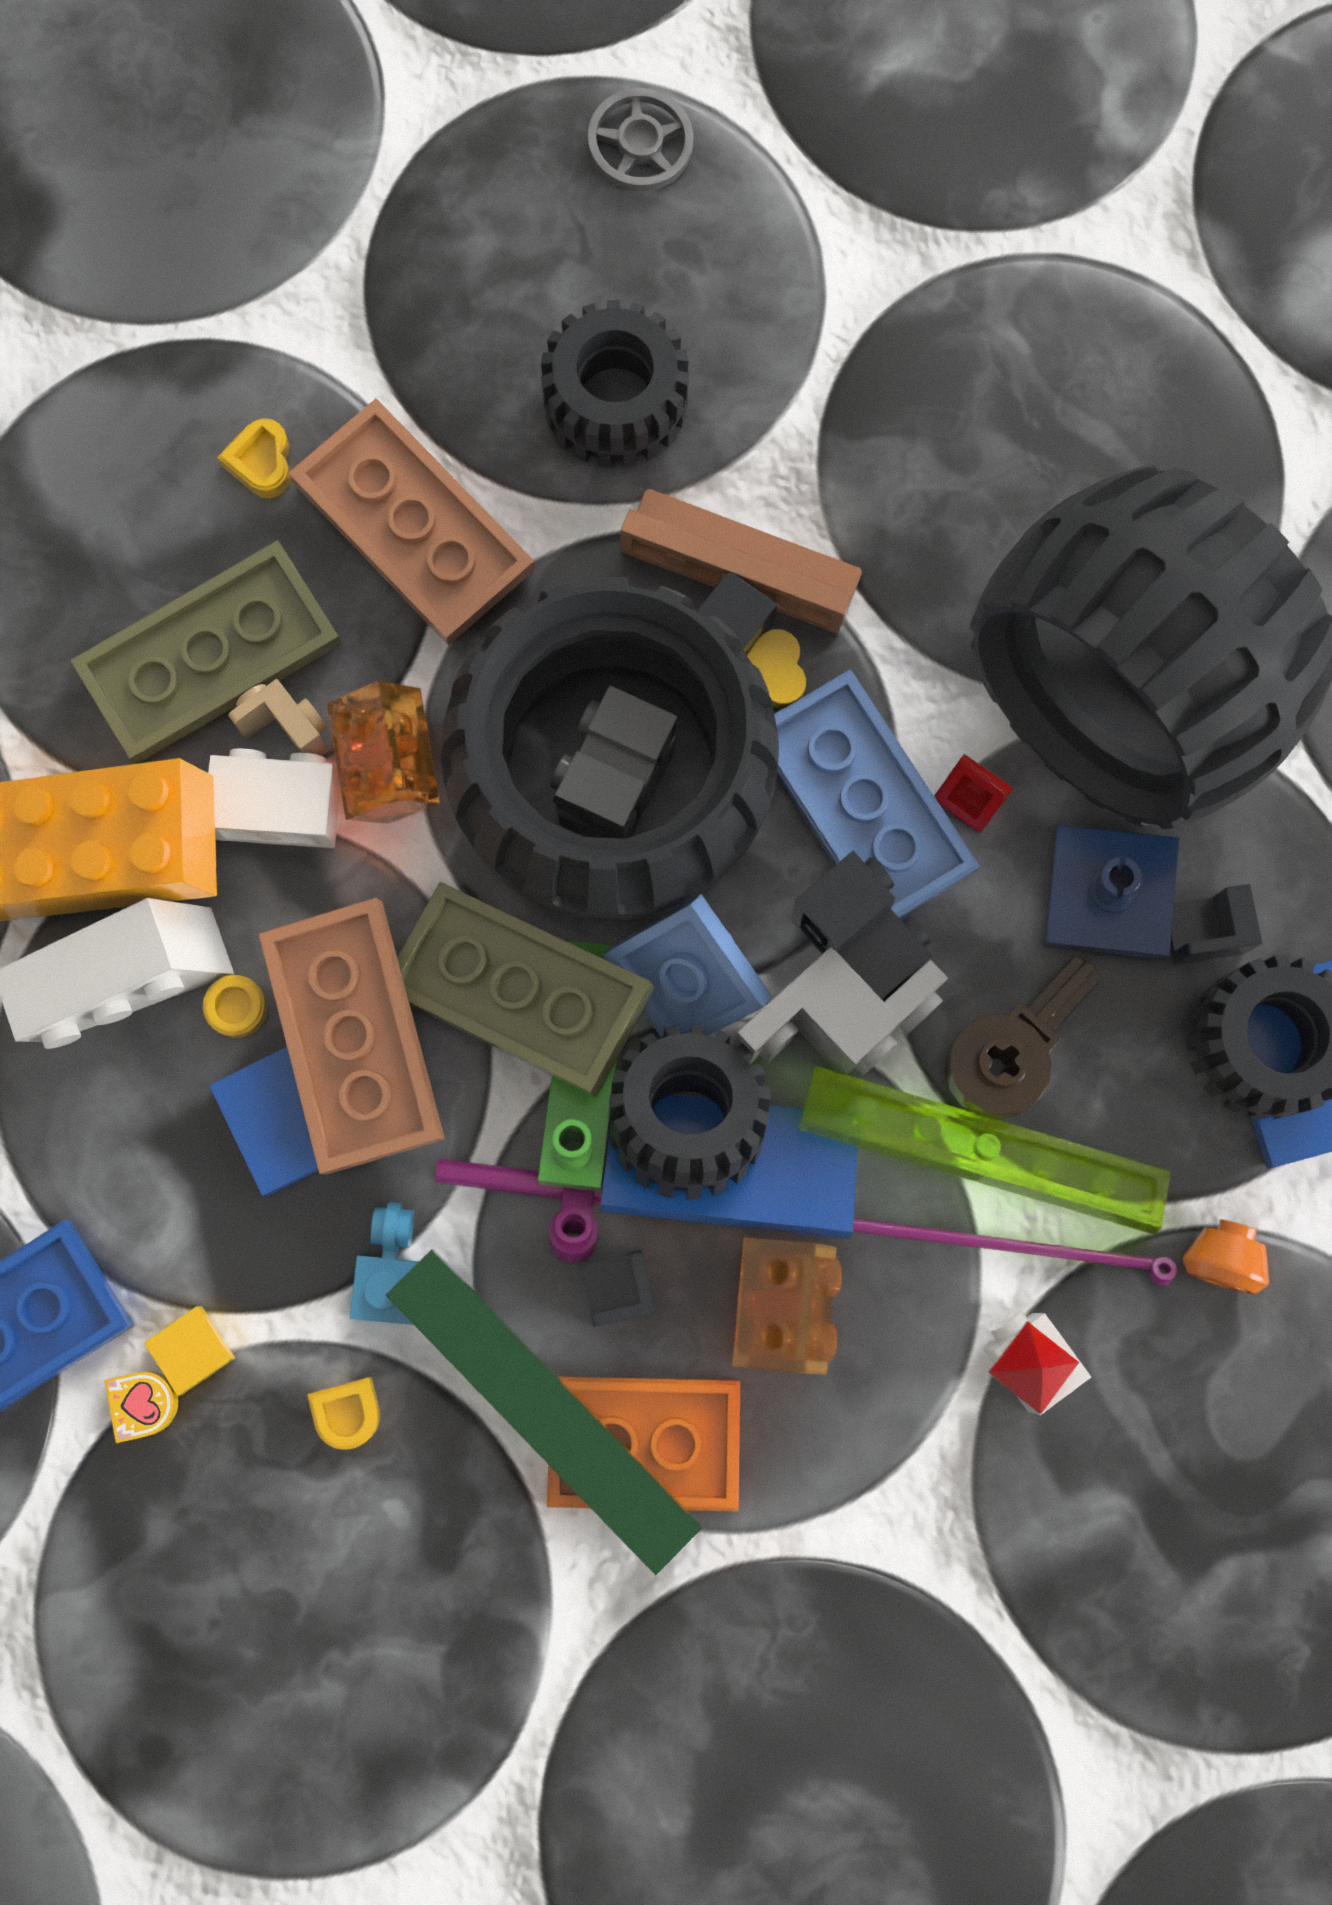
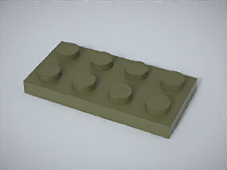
M277 540L70 661L129 759L134 764H139L236 707L237 700L250 688L259 684L267 686L275 679L280 681L342 645L282 545Z
M442 882L438 884L397 957L408 1001L411 1006L595 1098L655 989L651 981Z

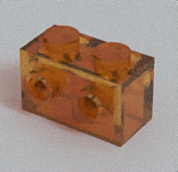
M376 681L327 703L345 820L389 824L440 805L421 688Z
M743 1237L732 1366L800 1374L827 1375L828 1362L833 1360L837 1347V1332L834 1324L831 1323L833 1297L838 1295L842 1282L841 1264L836 1259L837 1247L812 1242Z

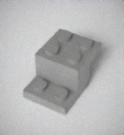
M831 946L737 1032L732 1047L735 1049L743 1043L752 1052L750 1063L759 1055L768 1063L799 1032L841 1078L846 1076L853 1068L863 1076L897 1044L890 1035L895 1029L900 1027L908 1035L943 1002L936 991L944 984L948 977L930 960L884 1002Z

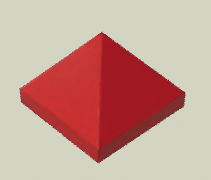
M963 754L934 797L942 807L981 833L1013 788L969 756Z
M1026 1321L988 1373L1041 1414L1079 1362Z

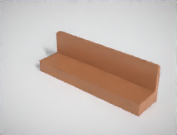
M652 489L644 492L637 511L629 509L620 530L621 552L714 588L726 573H734L777 603L776 611L839 634L862 575V570L859 567Z

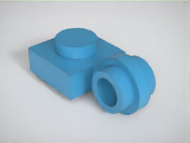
M388 1202L387 1207H375L371 1225V1244L382 1245L383 1254L382 1258L357 1255L350 1319L413 1325L386 1297V1294L419 1262L398 1259L399 1247L410 1248L414 1228V1210L403 1209V1204L400 1202Z

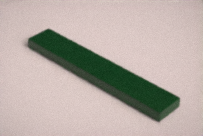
M431 1249L386 1294V1297L655 1576L702 1529L701 1524L434 1249Z

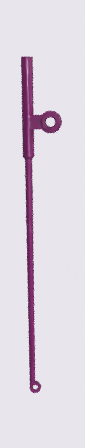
M443 1158L438 1159L435 1175L436 1183L562 1199L561 1210L551 1218L548 1226L549 1247L558 1259L568 1263L581 1262L588 1259L596 1249L598 1243V1224L592 1213L594 1204H601L603 1179L601 1192L539 1185L538 1183L539 1171ZM854 1218L853 1232L1148 1269L1151 1281L1160 1286L1169 1284L1177 1273L1176 1264L1167 1257L1155 1259ZM568 1233H577V1234H579L580 1236L570 1237V1236H567L566 1234H568ZM1159 1268L1165 1270L1166 1274L1161 1273Z

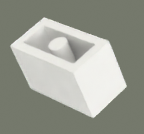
M243 748L230 750L229 756L210 755L208 773L213 776L215 840L335 848L342 779L333 763H326L327 759L325 757L312 753H293L290 755V760L266 759V754L261 751Z

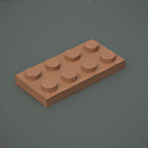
M377 398L288 472L292 483L448 646L536 570L535 561Z
M373 898L259 933L319 1174L327 1175L445 1140L383 902Z

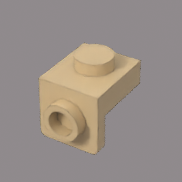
M275 679L267 686L259 684L247 690L237 700L236 708L228 714L245 739L250 738L269 723L276 720L300 753H312L323 756L329 752L319 734L328 728L323 719L306 698L296 704L278 679Z

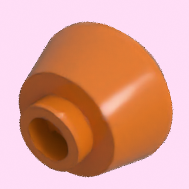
M1220 1219L1217 1229L1205 1227L1183 1255L1182 1260L1187 1273L1193 1277L1233 1291L1257 1295L1269 1285L1266 1246L1255 1241L1256 1229Z

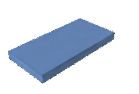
M851 669L774 714L779 740L777 779L833 866L854 850L863 862L872 857L885 869L895 884L889 890L896 898L891 909L899 918L979 869L980 866Z

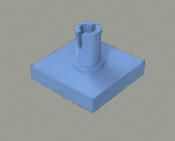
M702 894L614 943L603 954L607 961L651 981L655 989L643 1012L661 1038H663L665 1027L678 1025L680 1034L690 1033L691 1024L705 1026L704 1035L709 1036L718 1031V1029L720 1030L760 1010L772 997L734 942L731 934L722 925Z

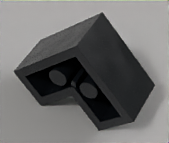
M853 850L795 899L792 922L821 955L832 946L870 988L885 1001L929 962L932 954L925 947L931 941L913 918L906 915L900 919L891 909L896 898L889 890L895 884L885 869L872 857L863 862Z

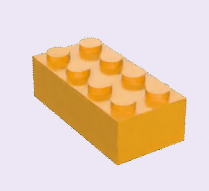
M181 758L0 782V921L129 907L146 898L172 902L217 896L213 776Z

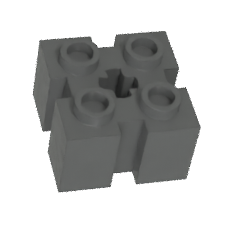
M609 685L601 703L592 699L581 718L577 733L583 735L579 746L580 751H576L574 757L567 753L564 754L550 784L551 788L556 789L553 803L560 809L558 812L559 824L585 837L619 839L633 837L645 813V808L653 791H656L675 752L676 737L674 735L677 731L678 716Z

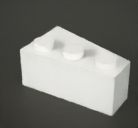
M146 898L0 968V997L15 1042H43L44 1048L51 1049L81 1038L80 1031L96 1025H105L130 1016L134 1011L215 982L222 977L234 975V971L211 907Z

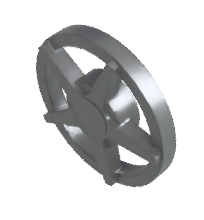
M646 88L626 89L605 99L592 115L588 128L589 154L596 169L608 181L613 183L615 187L619 186L633 191H651L675 182L690 161L693 149L691 122L684 109L664 93ZM640 102L661 107L670 113L677 122L661 126L653 117L642 114ZM632 103V116L622 122L619 130L599 128L603 119L611 111L622 105ZM683 133V151L676 163L671 166L661 154L663 142ZM597 140L618 147L623 159L617 170L610 166L599 151ZM645 164L652 165L661 173L651 177H633L628 175L635 165Z

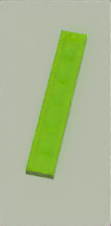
M815 1066L811 1073L798 1125L800 1130L1155 1235L1163 1226L1170 1171L1000 1120L981 1117L973 1112Z

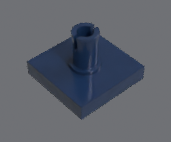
M1057 825L1054 835L1044 947L1166 960L1170 955L1180 837Z

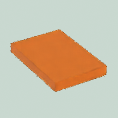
M557 1376L686 1510L738 1511L740 1380ZM548 1465L547 1507L590 1508Z

